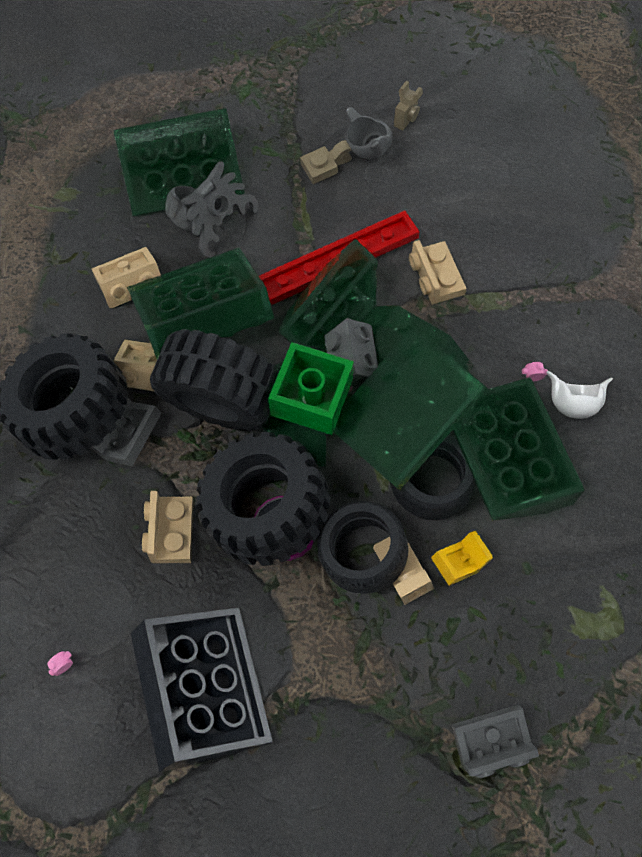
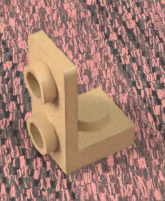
M390 537L375 544L373 547L380 561L384 559L389 550ZM409 543L406 566L401 575L398 576V579L393 583L404 605L434 589L425 569L423 570Z

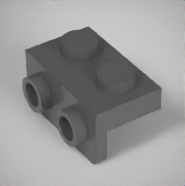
M346 318L325 335V346L328 354L354 361L351 386L360 379L375 382L380 378L370 324Z
M127 398V404L123 405L125 408L123 417L115 423L117 425L116 429L112 434L108 433L103 438L104 442L98 447L94 445L91 448L106 461L133 466L157 423L161 412L156 406L132 402Z
M519 704L451 724L461 764L469 776L488 777L494 774L496 769L506 766H524L529 763V759L539 756L537 748L531 743L524 711Z

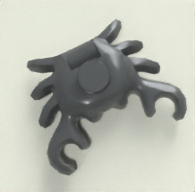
M218 162L208 178L193 193L181 199V202L185 205L192 204L187 211L186 219L192 221V233L197 236L200 234L199 250L202 255L208 258L215 256L214 251L208 250L209 241H219V237L212 229L213 225L220 226L223 218L226 215L232 214L233 205H235L240 215L245 214L247 202H249V209L252 213L258 212L259 207L255 196L250 194L237 195L235 193V190H243L245 185L243 183H229L236 175L233 172L222 175L224 169L223 162Z

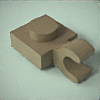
M405 81L399 89L400 102L395 108L394 127L404 130L409 122L416 120L420 111L418 100L423 94L421 87L413 91L409 89V82Z
M344 140L337 143L330 152L324 146L300 157V163L311 182L315 184L337 174L338 165L352 160L348 153L351 151V148L347 141Z

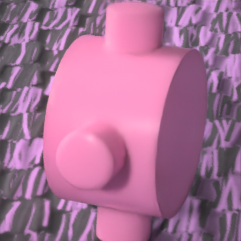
M532 362L522 369V374H526L528 381H539L545 375H548L546 373L548 370L544 369L543 363Z
M62 651L54 655L47 663L50 669L49 674L58 676L67 671L73 664L70 659L72 654L69 651Z

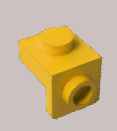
M476 531L468 533L461 542L441 549L431 557L449 586L477 574L493 558Z

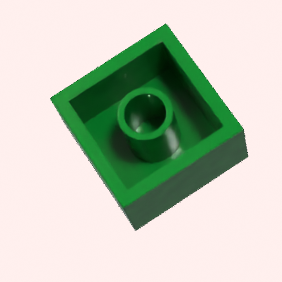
M291 342L268 398L270 415L332 435L353 381L354 361Z

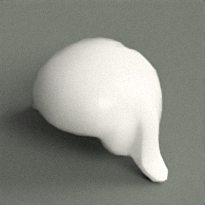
M546 372L551 378V395L554 405L562 414L576 419L588 418L599 412L605 403L607 385L613 380V378H609L595 385L566 384L552 372Z

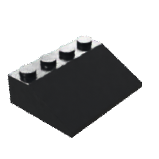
M239 608L144 619L130 633L159 772L192 766L273 742Z

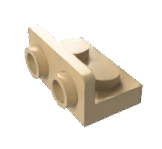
M420 240L414 241L412 253L409 254V262L413 271H418L421 291L424 295L428 294L432 305L465 295L467 288L446 242L443 241L422 247Z
M147 247L92 268V272L109 308L117 307L164 287L157 263Z
M124 340L114 362L126 378L127 387L154 391L151 387L150 376L163 345Z
M158 491L150 492V501H145L144 519L149 521L148 533H143L142 551L147 553L151 563H191L193 497H160Z

